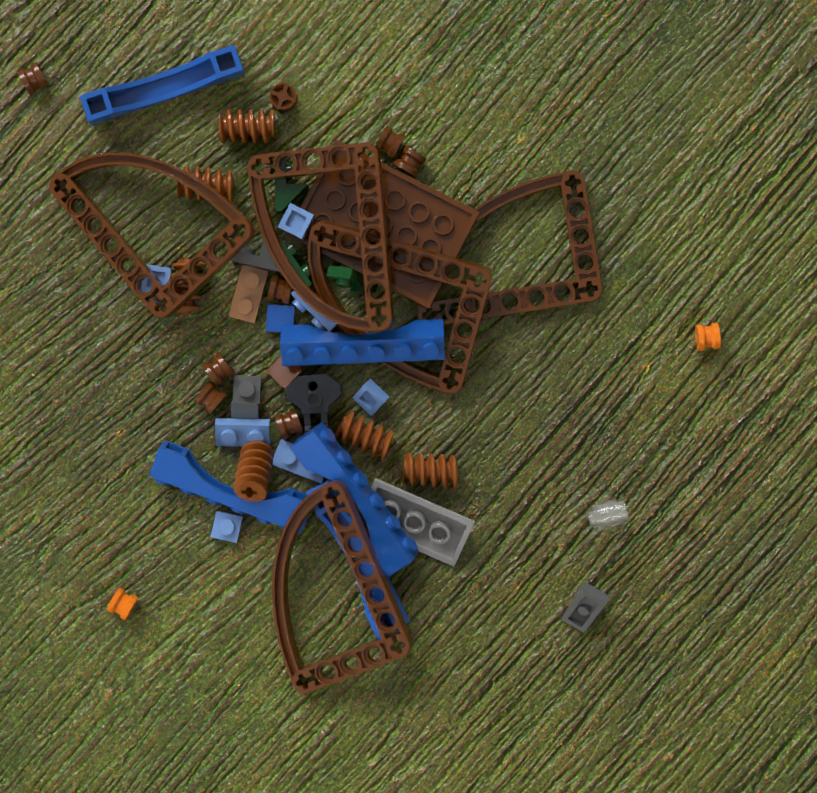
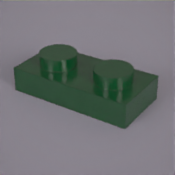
M280 240L292 265L311 288L313 285L310 282L312 278L309 269L305 264L300 267L294 259L298 256V253L289 242L285 245Z
M329 265L327 276L335 280L337 286L348 288L349 292L355 295H365L364 275L353 268ZM378 284L373 286L371 293H376Z

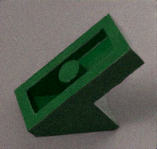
M284 158L280 163L281 170L289 172L292 170V164H287V159ZM292 177L275 179L276 213L283 214L289 204H293L307 190L308 184H287V180H292Z

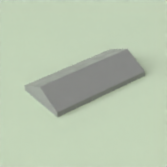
M375 478L371 486L372 490L383 498L386 508L398 518L405 533L414 539L419 552L454 567L475 521ZM360 512L359 516L362 523L368 529L363 514Z

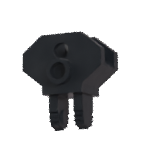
M326 374L298 376L286 387V399L301 408V414H304L305 433L313 429L311 414L321 413L320 423L329 428L327 412H329V406L341 396V384ZM311 382L318 384V388L315 391L309 389Z

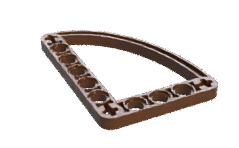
M363 142L253 156L248 162L247 170L255 215L268 250L292 289L315 311L337 324L366 332H384L389 330L394 323L381 157L377 147L371 143ZM367 148L368 151L374 153L373 157L369 158V166L371 168L375 167V171H361V168H367L366 161L360 158V155L365 154V149ZM339 151H344L347 154V161L342 166H336L333 161L334 155ZM312 154L319 155L321 159L320 165L315 169H310L307 166V159ZM286 157H291L294 161V167L289 172H283L280 167L281 161ZM272 159H274L275 174H273L274 170L271 168L263 169L262 174L255 170V166H259V161H262L265 165H273ZM355 170L367 318L351 316L337 310L314 293L301 278L288 258L276 232L268 206L264 180ZM368 175H373L376 178V186L372 190H365L362 186L363 179ZM375 202L379 208L377 215L372 218L367 217L364 212L365 206L368 203ZM374 229L378 230L381 234L380 241L375 245L369 244L367 242L368 232ZM373 257H380L383 260V267L378 272H372L369 268V262ZM376 284H382L385 287L386 292L381 299H374L371 294V290ZM387 302V307L381 306L382 315L387 316V321H383V326L380 327L379 323L374 322V317L379 316V310L377 307L372 308V304H384Z
M131 153L96 154L79 159L66 166L50 180L49 187L53 196L151 313L157 317L169 318L174 315L247 246L255 235L253 224L216 189L181 168L148 156ZM114 166L152 170L175 179L197 192L223 213L230 223L173 278L163 285L75 179L88 172ZM61 181L67 182L65 185L66 189L74 194L69 196L67 192L61 191L59 183ZM82 198L85 201V209L81 213H76L74 203ZM99 218L102 222V229L98 233H93L90 228L91 222ZM246 226L244 229L246 235L244 237L237 236L233 242L226 238L227 236L234 238L239 232L237 227ZM112 238H116L119 242V247L114 253H110L107 249V243ZM224 242L228 246V252L226 256L219 258L216 255L215 249L219 243ZM128 258H133L136 263L135 269L131 273H127L123 266ZM201 261H205L208 264V272L204 276H199L196 272V266ZM145 278L151 279L153 285L148 293L142 292L140 284ZM185 279L189 284V289L187 293L180 295L177 292L176 286L180 280ZM156 295L160 300L168 301L166 303L167 310H159L161 304L152 297Z
M567 171L525 182L496 195L474 209L480 212L477 223L492 212L513 201L547 189L560 187L575 276L573 280L488 293L487 300L491 304V309L488 313L482 315V319L587 303L600 297L602 284L586 184L581 173ZM570 176H573L576 181L579 180L580 184L576 186V195L582 193L583 198L575 197L567 200L566 195H572L571 187L565 185V182L569 181ZM578 202L583 205L584 214L581 217H573L570 214L569 207L572 203ZM577 229H584L588 232L589 239L586 243L579 244L574 240L573 234ZM583 255L589 256L593 261L592 268L587 271L580 269L578 266L579 257ZM586 282H591V286L597 287V291L593 292V297H588V293H579L580 299L575 300V289L572 284L577 283V289L586 287ZM565 286L570 290L571 296L567 301H560L556 298L555 291L558 287ZM538 290L543 293L544 301L541 305L535 306L530 303L529 294L532 291ZM509 294L517 298L518 302L515 309L507 310L503 307L502 299L505 295ZM461 297L435 301L431 306L432 311L436 312L441 311L439 305L445 304L447 321H443V325L454 324L455 318L449 314V307L454 303H460ZM474 297L467 298L465 300L466 308L470 311H476L475 304L478 300ZM417 303L419 320H427V318L422 317V314L426 313V307ZM442 315L436 316L434 319H442Z
M321 220L312 226L309 234L308 264L311 278L320 298L337 310L348 314L337 299L326 276L322 247L362 258L360 230L331 221ZM325 227L328 234L334 235L336 230L340 232L337 235L336 244H333V237L326 236L322 240L320 239V234L316 233V231ZM369 232L367 234L368 243L372 241L379 242L381 239L379 235ZM344 234H352L355 237L356 245L353 248H347L343 245L342 237ZM387 238L390 267L461 287L463 292L440 374L431 372L409 361L381 363L420 384L445 393H456L461 389L466 377L492 282L491 271L483 265ZM396 249H404L408 253V260L405 263H399L394 259V251ZM429 256L433 259L434 268L427 271L421 268L420 259L422 257ZM373 257L370 260L383 265V260L380 257ZM449 264L458 265L461 270L460 276L457 278L449 277L446 273V267ZM466 268L471 269L468 273L469 275L476 276L478 272L483 273V278L487 279L486 282L483 281L481 285H477L476 279L468 277L466 282L462 281L466 274ZM467 298H476L480 303V308L477 311L468 310L465 306ZM461 323L470 324L473 329L472 335L468 337L460 335L458 326ZM337 324L346 334H368L365 331ZM456 348L462 349L466 354V359L462 362L454 361L451 357V351ZM452 368H458L455 374V380L458 383L449 386L448 380L445 378L450 376Z
M333 480L314 490L301 501L284 526L276 550L272 576V604L278 643L292 685L295 690L303 694L403 658L413 648L411 634L347 486L342 481ZM339 490L340 495L337 498L335 496L331 497L329 492ZM323 501L381 638L303 667L290 619L288 601L289 564L293 545L303 522L314 507ZM345 502V506H342L337 510L335 509L336 505H340L341 503ZM343 511L349 513L352 517V523L349 526L343 525L339 520V514ZM352 537L361 539L363 543L361 551H356L350 546V539ZM363 562H368L373 566L374 572L372 576H366L362 573L361 564ZM378 587L383 590L385 595L383 601H376L372 597L373 588ZM384 613H391L395 617L394 626H387L383 622L382 617ZM397 628H399L400 631L397 634L394 633L391 636L389 635V633H392ZM397 640L399 642L405 643V646L402 649L400 647H395L394 643L397 642ZM371 647H377L381 650V660H374L370 656L369 651ZM347 656H354L358 660L359 665L357 669L348 667L346 664ZM324 665H331L334 668V678H328L324 675ZM316 674V678L308 684L301 682L303 676L307 678Z

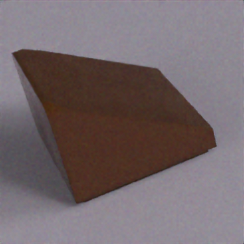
M280 356L266 372L286 390V387L304 370L300 366H282Z

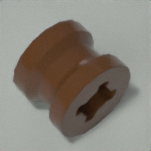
M37 62L32 63L31 67L27 70L21 69L17 71L29 95L34 94L39 87L45 88L49 86Z
M278 83L272 87L269 95L272 106L279 112L291 111L297 104L295 89L288 83Z
M386 126L375 147H377L379 152L384 151L388 153L390 158L394 159L406 135L402 133L396 134L392 131L391 127Z
M403 146L400 158L395 159L393 165L407 175L416 178L418 174L417 169L425 163L426 158L413 149Z
M274 273L269 287L268 299H280L283 303L289 304L293 289L286 279Z
M220 353L215 355L211 363H205L202 366L218 387L223 384V380L226 377H232L236 374Z
M210 381L198 394L194 402L197 405H203L206 408V412L212 415L228 394L224 391H218L215 384Z
M295 408L290 409L284 415L280 413L275 415L277 425L284 440L288 439L291 434L304 433Z

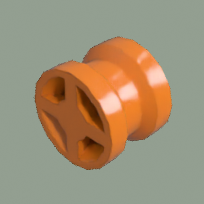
M718 322L711 323L710 326L695 325L698 351H704L708 347H712L714 350L721 348Z
M119 587L106 611L110 613L115 612L120 615L121 619L126 621L139 597L135 595L130 596L125 593L123 588Z

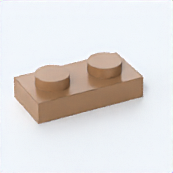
M242 264L229 317L255 324L269 271Z

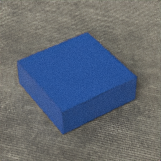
M268 304L266 332L281 333V325H294L295 306Z

